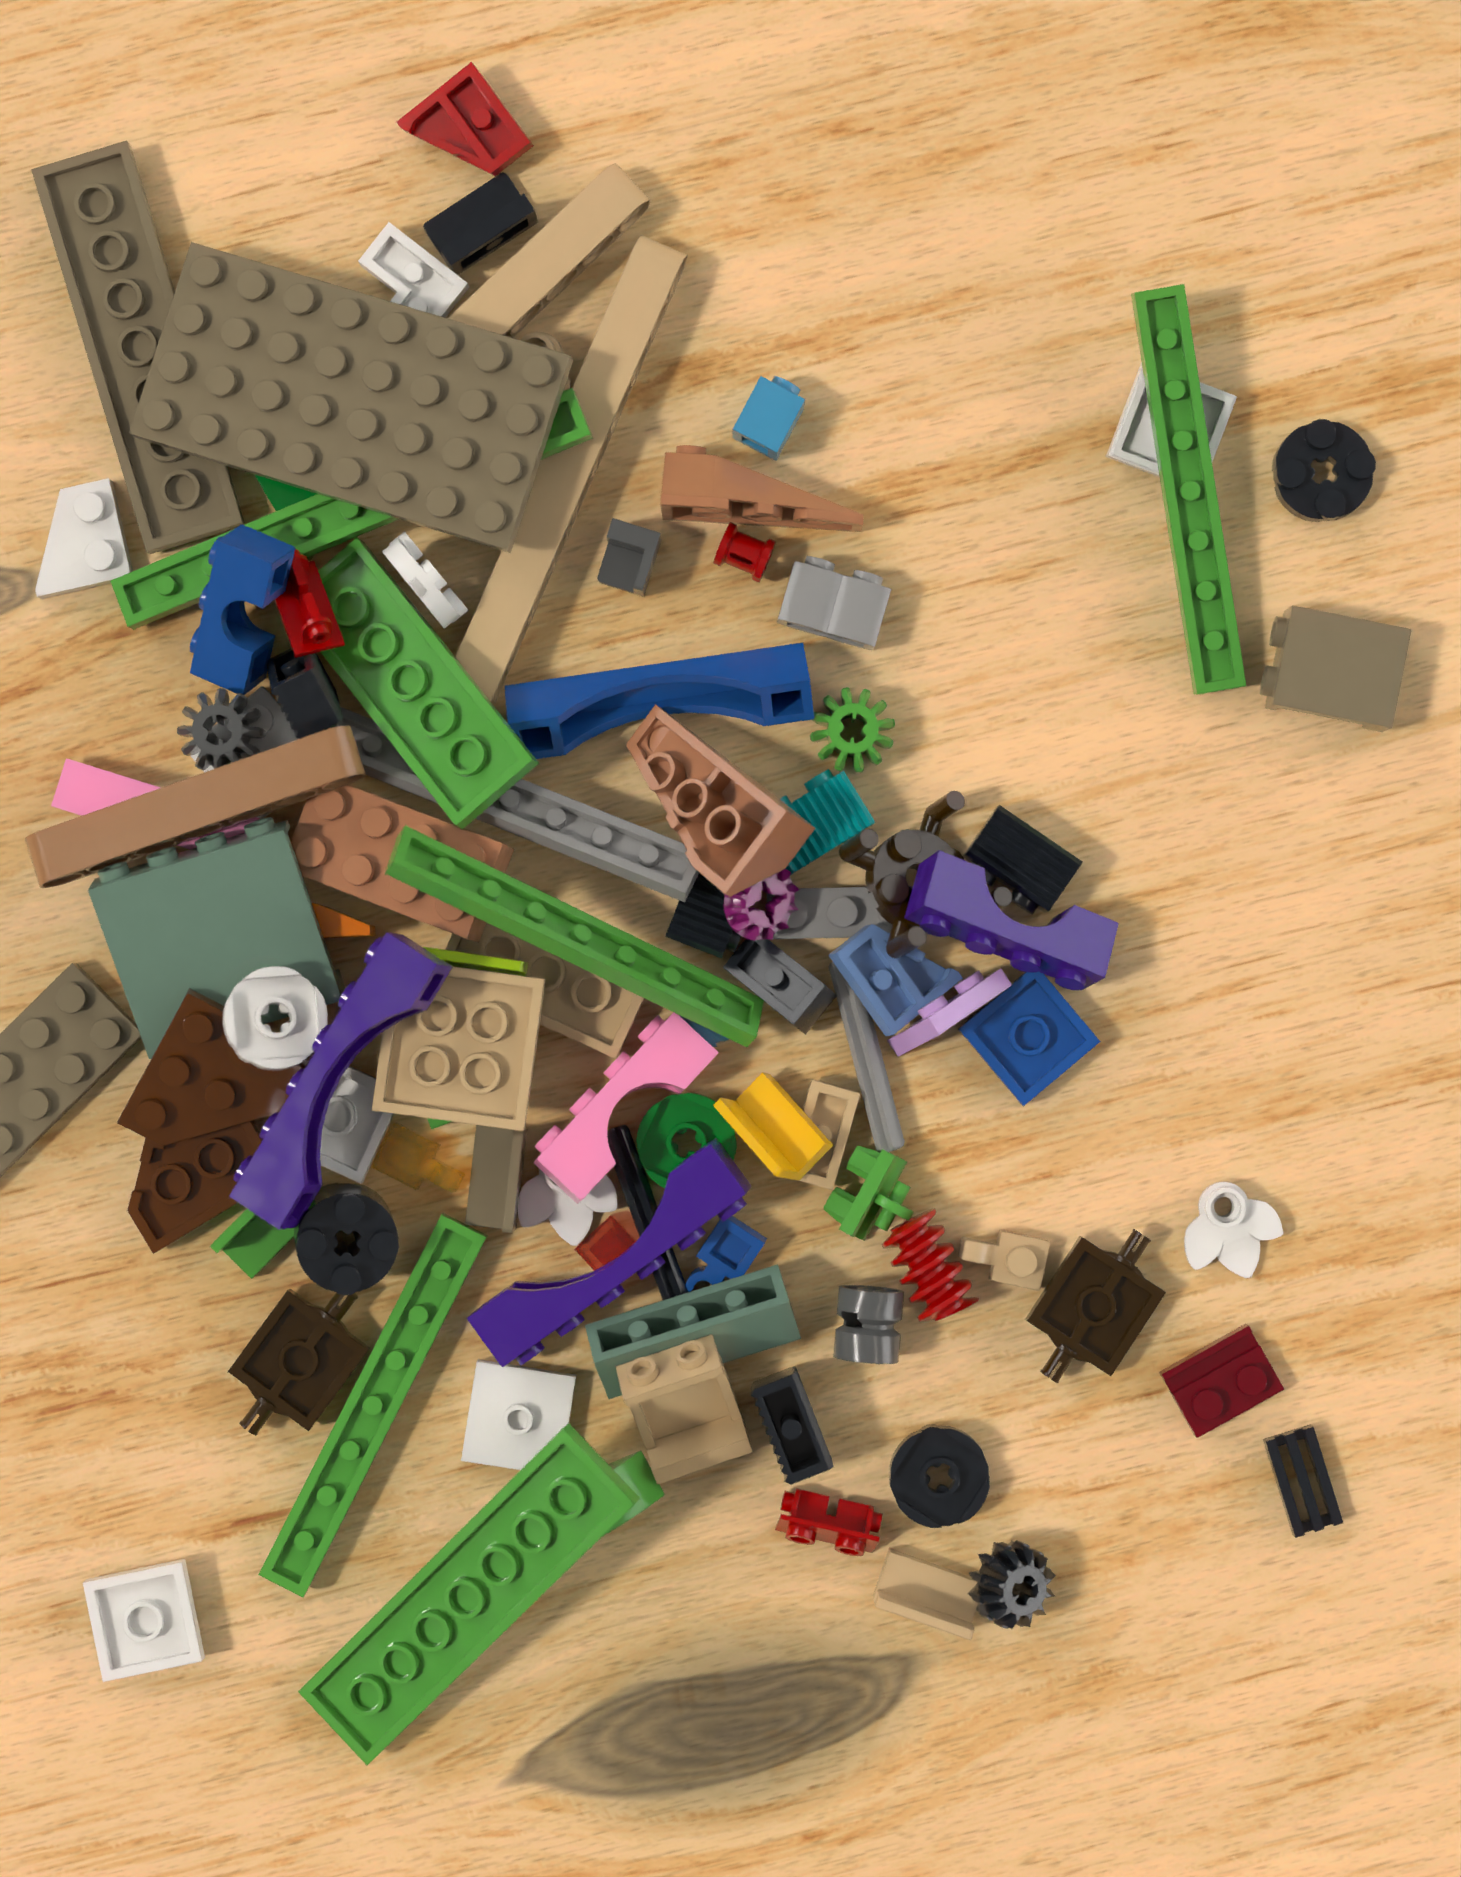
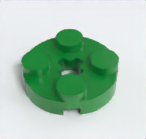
M692 1092L672 1094L654 1104L644 1115L637 1132V1149L640 1162L648 1176L656 1184L665 1188L669 1173L678 1164L695 1153V1151H689L686 1157L677 1154L678 1144L672 1141L675 1133L684 1134L688 1128L697 1132L695 1140L701 1144V1148L717 1137L734 1161L737 1148L735 1130L713 1106L716 1101L702 1094Z

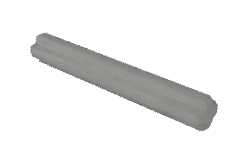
M832 962L829 964V971L835 994L837 995L836 998L876 1150L880 1153L882 1149L888 1152L900 1149L904 1146V1138L873 1019Z

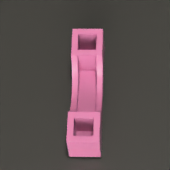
M673 1012L666 1021L657 1015L637 1036L644 1042L642 1047L632 1057L623 1051L605 1070L604 1074L610 1081L599 1093L596 1094L589 1088L569 1109L576 1116L563 1131L554 1125L534 1146L541 1152L540 1156L534 1161V1164L577 1204L584 1199L616 1164L609 1148L607 1128L610 1115L618 1101L631 1092L644 1088H661L680 1094L719 1053L678 1014Z

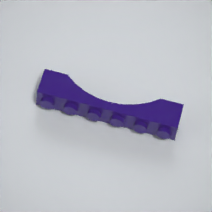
M386 932L384 937H379L372 943L364 958L367 966L358 981L351 982L340 996L338 1006L341 1009L333 1023L326 1025L315 1038L312 1045V1050L315 1052L306 1068L300 1069L290 1080L286 1088V1094L289 1097L280 1112L272 1114L262 1127L260 1138L263 1140L255 1154L248 1156L235 1173L234 1181L237 1184L229 1197L278 1230L297 1228L323 1185L320 1164L322 1128L329 1102L342 1075L358 1053L380 1033L405 1018L426 1011L453 967L402 934Z
M716 1137L678 1164L669 1173L663 1198L651 1223L639 1239L619 1257L594 1271L570 1279L548 1282L515 1281L477 1308L467 1320L502 1368L514 1359L521 1366L545 1348L541 1340L556 1330L559 1336L562 1337L582 1323L585 1318L580 1312L596 1301L598 1306L603 1308L625 1292L621 1283L630 1276L637 1273L642 1280L665 1263L661 1254L677 1244L681 1251L699 1240L706 1234L702 1225L714 1216L718 1215L723 1222L747 1205L742 1197L747 1194L752 1186Z

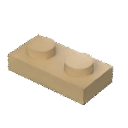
M811 1080L803 1111L829 1139L833 1146L798 1181L833 1190L860 1093Z

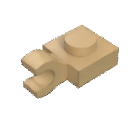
M999 1230L996 1244L962 1237L958 1257L975 1263L991 1265L988 1278L991 1281L1040 1291L1051 1242Z

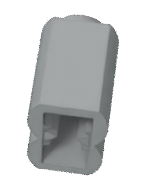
M806 556L804 563L794 561L777 623L855 647L873 650L891 592L890 588L881 585L883 578L860 570H854L853 577L833 572L834 563L812 556Z

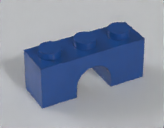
M243 524L225 536H220L216 539L208 557V562L212 565L209 583L204 587L199 600V608L203 610L200 626L195 631L190 642V652L194 654L190 674L236 694L241 693L243 695L266 679L267 663L271 658L276 635L258 628L251 622L245 611L244 601L263 609L286 592L296 547Z

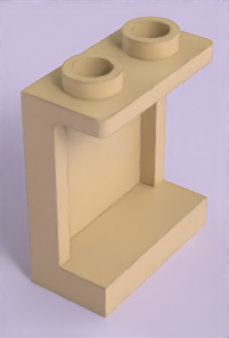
M712 1334L615 1366L626 1406L630 1407L646 1447L651 1470L657 1484L753 1452L744 1418Z

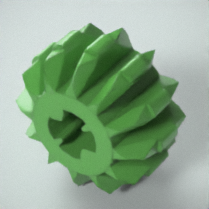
M843 688L841 690L843 703L841 707L834 698L827 695L823 699V704L832 716L821 712H814V719L812 721L826 726L827 729L812 732L810 740L812 742L828 740L829 744L820 750L818 757L821 760H825L836 751L840 754L834 766V769L837 771H842L847 757H852L855 772L861 773L864 770L863 754H866L868 759L875 765L882 761L880 753L872 746L873 744L886 749H890L893 745L891 738L878 734V731L894 728L895 721L890 718L877 721L876 716L886 709L887 704L884 700H881L870 710L866 707L871 694L867 689H863L858 703H852L850 688ZM851 718V723L853 724L855 719H859L864 724L860 733L863 740L854 743V738L852 737L849 742H846L840 736L844 730V725L841 721Z

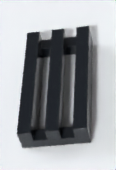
M1310 1424L1263 1439L1292 1535L1297 1538L1304 1536L1306 1532L1312 1530L1314 1532L1323 1530L1328 1525L1336 1526L1342 1524L1343 1519L1314 1427ZM1303 1438L1305 1440L1327 1511L1326 1514L1320 1515L1297 1440ZM1284 1444L1287 1445L1309 1519L1303 1521L1300 1520L1278 1446Z

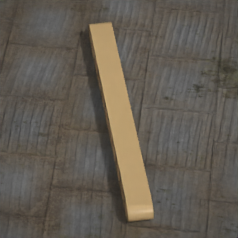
M642 235L639 236L573 385V390L577 395L593 439L540 461L511 553L501 551L455 657L493 706L498 699L686 264V254Z

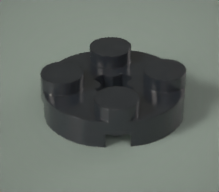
M1318 419L1294 430L1280 444L1272 462V471L1274 470L1273 479L1276 485L1274 489L1278 500L1291 514L1310 522L1336 520L1347 516L1358 508L1371 490L1373 473L1376 469L1374 455L1369 451L1364 439L1350 427L1338 422H1331L1327 419ZM1313 460L1319 463L1328 460L1333 465L1331 470L1335 475L1333 482L1325 479L1318 484L1312 479L1316 472L1310 466Z
M928 1424L921 1427L918 1431L909 1434L896 1448L890 1462L889 1485L898 1507L907 1517L929 1528H942L941 1526L963 1523L980 1510L990 1488L989 1466L981 1447L967 1433L951 1426ZM942 1463L950 1466L948 1475L953 1479L952 1483L948 1487L940 1484L936 1489L930 1488L928 1484L931 1478L926 1473L930 1466L938 1468Z

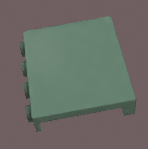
M272 817L263 818L243 827L245 833L226 838L224 832L214 833L195 841L196 848L177 853L175 847H169L149 854L146 857L147 863L129 868L127 862H120L107 866L97 872L99 877L94 879L88 892L149 1059L155 1053L189 988L225 1006L233 988L251 972L265 967L279 966L293 969L302 974V977L308 979L321 992L326 1005L339 1002L340 996L345 990V985L340 970L334 969L288 835L290 828L288 820L274 823ZM272 1004L269 1005V1012L261 1016V1022L263 1025L289 1017L288 1013H280L278 1005Z

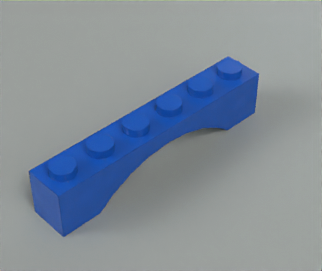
M803 643L505 685L507 723L535 759L566 755L583 742L606 730L632 721L645 719L655 704L669 714H719L744 719L762 726L814 719L810 676Z

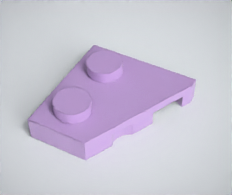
M1002 969L986 977H983L980 970L954 986L958 992L956 996L947 1001L944 995H941L918 1010L922 1018L887 1041L897 1057L939 1036L1012 986Z

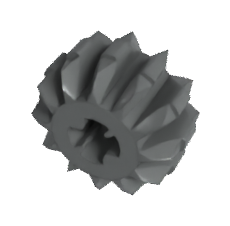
M218 688L215 694L214 705L207 694L202 692L197 695V701L202 708L199 713L190 707H184L182 713L194 721L192 726H179L177 733L184 737H193V740L186 743L181 750L186 756L199 753L195 764L198 769L204 771L213 760L214 769L227 765L228 759H230L231 763L243 759L241 754L244 751L251 756L261 753L257 747L249 744L250 738H264L266 731L263 728L250 727L249 725L257 721L262 714L257 708L244 711L248 698L243 694L239 693L229 704L228 691L224 688ZM224 719H228L226 728L232 732V735L227 742L219 738V745H215L217 736L211 731L212 727L216 722L224 726Z

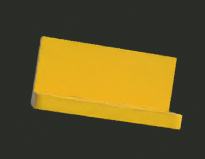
M762 1072L736 1100L720 1097L713 1105L776 1177L800 1180L833 1146L829 1139L771 1074Z

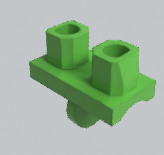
M862 1146L855 1148L846 1169L865 1179L858 1195L854 1196L842 1188L836 1187L824 1205V1210L837 1222L841 1223L839 1230L865 1241L873 1225L888 1231L896 1215L910 1221L914 1211L905 1207L902 1203L911 1187L897 1181L907 1161L883 1149L879 1153Z

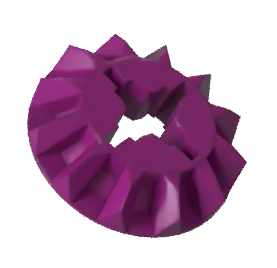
M784 869L731 897L726 894L724 895L725 916L729 925L736 933L753 941L760 939L773 940L774 934L779 930L789 928L787 921L791 913L799 910L794 903L795 893L799 888L792 883L790 871ZM761 890L775 895L771 901L766 903V912L758 908H750V906L755 905V902L761 899Z

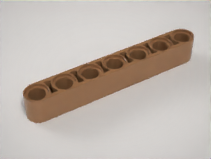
M347 725L338 726L37 831L27 836L25 841L39 886L41 888L55 887L95 874L107 866L141 858L156 851L352 784L363 779L366 774L351 727Z

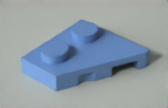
M870 924L860 929L828 956L883 1034L891 1036L918 1016L919 1009L946 993L963 977L958 971L952 968L945 969L924 957L926 953L919 949H915L901 958L890 957L886 952L890 933L874 924Z

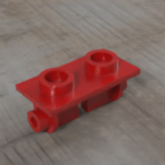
M295 549L286 592L275 599L295 657L345 646L315 561L309 562L305 555L300 554V551Z
M795 1488L794 1492L784 1491L780 1510L789 1512V1516L781 1514L775 1530L786 1533V1539L804 1545H813L815 1540L835 1544L834 1549L837 1552L850 1556H863L864 1552L873 1553L880 1537L869 1535L870 1531L879 1533L883 1513L874 1511V1506L839 1499L836 1515L831 1516L826 1514L830 1496Z

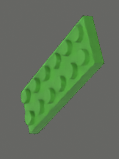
M356 537L318 571L345 642V646L321 651V653L454 825L463 830L536 767L539 762L368 546Z

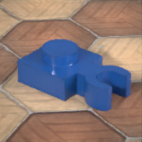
M734 1216L723 1222L719 1219L696 1255L707 1265L700 1266L691 1272L685 1284L687 1291L691 1292L695 1284L702 1280L714 1285L725 1281V1276L733 1279L744 1275L764 1246L767 1238Z

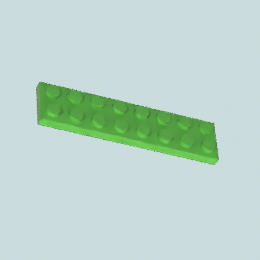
M568 1423L298 1692L357 1756L368 1765L641 1498Z

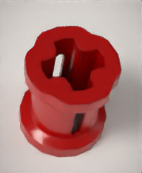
M730 522L722 537L713 564L721 566L726 563L752 574V580L760 583L776 541L770 538L766 542L738 531L737 524Z

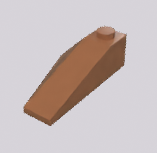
M680 445L676 447V453L665 452L660 503L663 520L721 524L732 522L737 525L861 532L864 514L717 455H706L705 447Z
M656 704L626 744L650 790L657 794L667 813L665 817L670 827L678 833L687 849L685 854L692 867L729 897L784 870L815 829V827L778 797Z

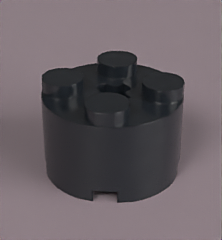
M333 1183L322 1186L302 1217L298 1227L294 1228V1242L298 1260L306 1275L320 1287L340 1295H352L355 1292L366 1290L377 1284L391 1269L399 1250L398 1232L388 1205L377 1192L361 1184ZM340 1230L346 1234L353 1232L355 1240L350 1244L344 1241L338 1244L336 1233Z

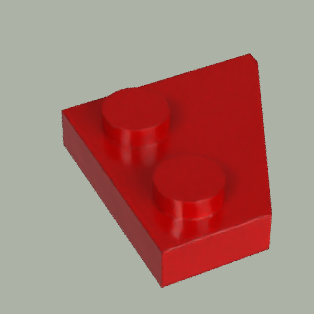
M472 62L396 122L407 133L493 176H497L534 146L482 73Z

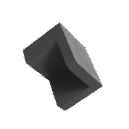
M612 518L607 534L608 545L597 576L598 582L644 597L662 541L661 533Z

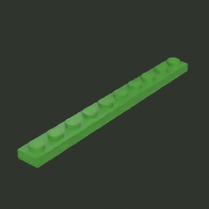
M573 388L563 391L541 460L593 439ZM316 494L249 522L245 526L296 547L295 549L299 550L300 554L310 557L399 519ZM230 531L111 580L110 582L127 627L135 630L199 603L201 593L207 583H209L212 565L208 562L211 547L218 537H223Z

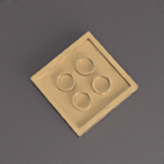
M452 967L426 1011L405 1018L382 1032L372 1111L525 1131L546 979Z

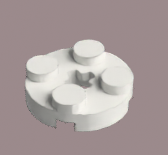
M405 531L382 551L444 629L468 612V609L450 587L441 593L440 589L447 585V582L429 560L425 559L420 564L416 562L423 556V553Z
M279 966L258 969L239 982L233 988L223 1010L224 1033L228 1043L235 1050L239 1059L264 1070H284L300 1064L314 1053L312 1050L313 1042L328 1022L326 1003L317 987L313 986L308 979L302 977V974L297 971ZM272 1004L278 1005L280 1013H288L290 1018L289 1023L281 1025L279 1033L271 1032L270 1026L262 1025L261 1016L269 1012V1005Z

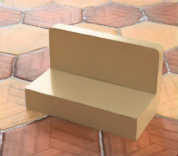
M889 1548L873 1593L875 1607L972 1640L975 1631L972 1621L978 1603L972 1600L968 1592L977 1584V1581L968 1575Z

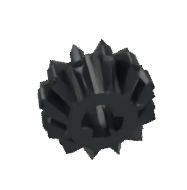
M1011 1540L1009 1544L993 1542L991 1555L987 1553L978 1554L982 1566L979 1571L969 1572V1575L973 1580L977 1581V1584L968 1594L972 1597L973 1601L978 1603L976 1611L982 1617L990 1621L993 1620L994 1624L1002 1628L1013 1629L1015 1625L1030 1627L1032 1614L1037 1616L1046 1615L1042 1603L1045 1598L1055 1596L1051 1589L1047 1588V1584L1056 1575L1050 1568L1045 1567L1048 1558L1042 1552L1031 1549L1028 1544L1021 1541Z

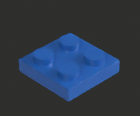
M1025 972L1012 983V986L997 995L958 1028L960 1033L1022 1106H1025L1101 1042L1048 978L1040 972Z

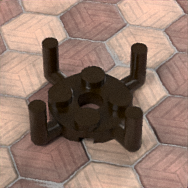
M958 791L949 792L926 808L920 830H901L885 840L874 851H871V849L877 846L879 838L874 830L865 829L842 844L839 849V856L843 861L866 870L865 882L868 893H873L879 905L876 909L882 918L892 924L886 945V952L892 958H901L926 942V933L920 928V924L905 919L912 892L906 881L907 870L914 869L917 871L919 864L938 850L964 860V857L958 850L951 848L943 839L938 837L943 820L963 808L965 804L964 796ZM998 887L990 892L991 897L1000 909L1008 906L1012 901V894L1006 887Z

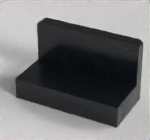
M502 172L427 221L423 227L450 270L459 275L537 224L538 220L535 209L525 194L520 195L509 176Z

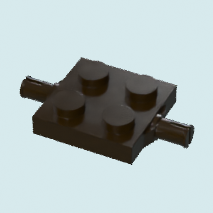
M1133 1229L1117 1254L1098 1248L1082 1236L1078 1237L1025 1318L1027 1322L1046 1333L1057 1347L1043 1369H1041L1040 1372L1059 1383L1060 1378L1074 1358L1079 1361L1089 1362L1106 1374L1113 1375L1166 1293L1147 1280L1138 1267L1135 1266V1263L1152 1240Z
M292 1289L286 1291L228 1370L231 1375L248 1386L254 1398L257 1399L243 1420L239 1422L244 1429L259 1414V1417L248 1431L255 1436L258 1435V1432L273 1412L290 1417L307 1431L314 1426L370 1349L368 1345L351 1334L341 1321L354 1301L358 1299L357 1294L348 1295L341 1306H339L338 1304L345 1295L335 1293L327 1306L323 1308L309 1303Z

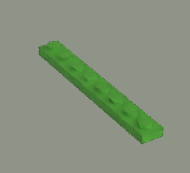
M1180 284L1134 292L1131 294L1193 694L1198 695L1246 686L1185 285Z
M406 825L398 834L385 872L386 875L745 1047H748L757 1037L764 1000Z
M444 1213L441 1214L259 1573L263 1578L301 1597L306 1595L488 1235Z

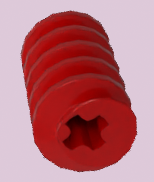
M935 1208L912 1217L910 1221L906 1220L891 1229L892 1234L881 1244L883 1249L899 1247L901 1251L890 1262L892 1267L908 1266L910 1269L899 1282L901 1285L917 1284L918 1289L908 1300L910 1303L926 1302L927 1307L917 1316L919 1322L941 1320L971 1306L979 1300L977 1297L963 1298L972 1287L969 1279L954 1280V1277L963 1269L962 1263L960 1261H944L954 1251L952 1243L936 1244V1241L945 1233L944 1226H927V1223L936 1215Z

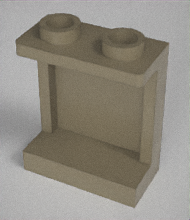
M1292 605L1284 611L1283 617L1276 616L1273 622L1270 646L1277 647L1273 666L1267 665L1265 667L1260 685V695L1267 696L1265 708L1271 710L1281 708L1362 724L1363 729L1378 732L1391 729L1411 629Z

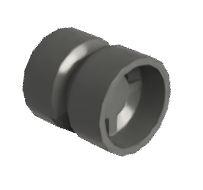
M865 1285L839 1286L837 1315L844 1319V1324L835 1330L833 1357L859 1363H898L901 1334L894 1329V1324L902 1320L904 1291Z

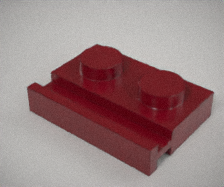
M1247 1324L1238 1327L1159 1372L1196 1438L1284 1390L1264 1351L1255 1339L1250 1326Z

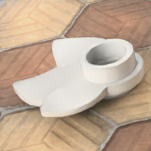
M539 1169V1175L524 1184L518 1200V1217L522 1227L535 1226L549 1219L550 1224L558 1235L572 1246H577L590 1230L593 1221V1211L602 1213L617 1210L615 1186L607 1175L577 1204Z
M1230 1182L1213 1183L1202 1192L1198 1202L1199 1216L1188 1225L1185 1231V1254L1189 1264L1195 1270L1207 1266L1217 1257L1219 1262L1233 1273L1244 1278H1250L1259 1261L1260 1240L1276 1239L1283 1235L1280 1218L1268 1203L1248 1199L1245 1192L1239 1186ZM1221 1197H1227L1231 1201V1210L1224 1216L1218 1215L1214 1209L1215 1202Z

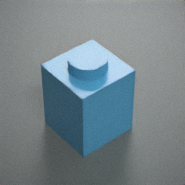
M760 376L732 429V438L777 461L804 410L805 399L798 396L800 389L778 376H774L772 381Z

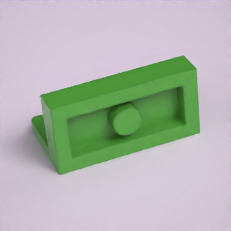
M246 1209L210 1247L216 1253L224 1251L252 1279L294 1238V1228L278 1230L249 1209Z

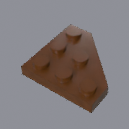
M189 988L117 1123L161 1146H165L270 1116L275 1112H280L289 1097L286 1094V1088L290 1080L300 1069L306 1068L314 1053L300 1064L284 1070H264L240 1060L235 1050L228 1043L224 1033V1006Z
M253 1120L165 1146L145 1138L140 1158L141 1165L127 1211L153 1254L238 1204L237 1201L229 1197L237 1184L234 1181L235 1173L248 1156L255 1154L263 1140L260 1138V1131Z

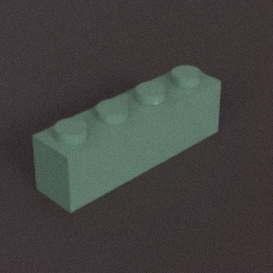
M778 1264L585 1325L594 1365L608 1399L622 1395L615 1366L681 1345L687 1341L712 1334L722 1362L726 1363L801 1339Z

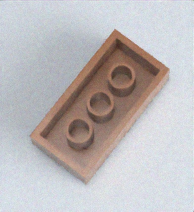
M350 785L306 800L291 840L303 877L479 943L486 922L385 874L396 838L406 825L503 873H506L514 848L472 831L462 830L451 823Z

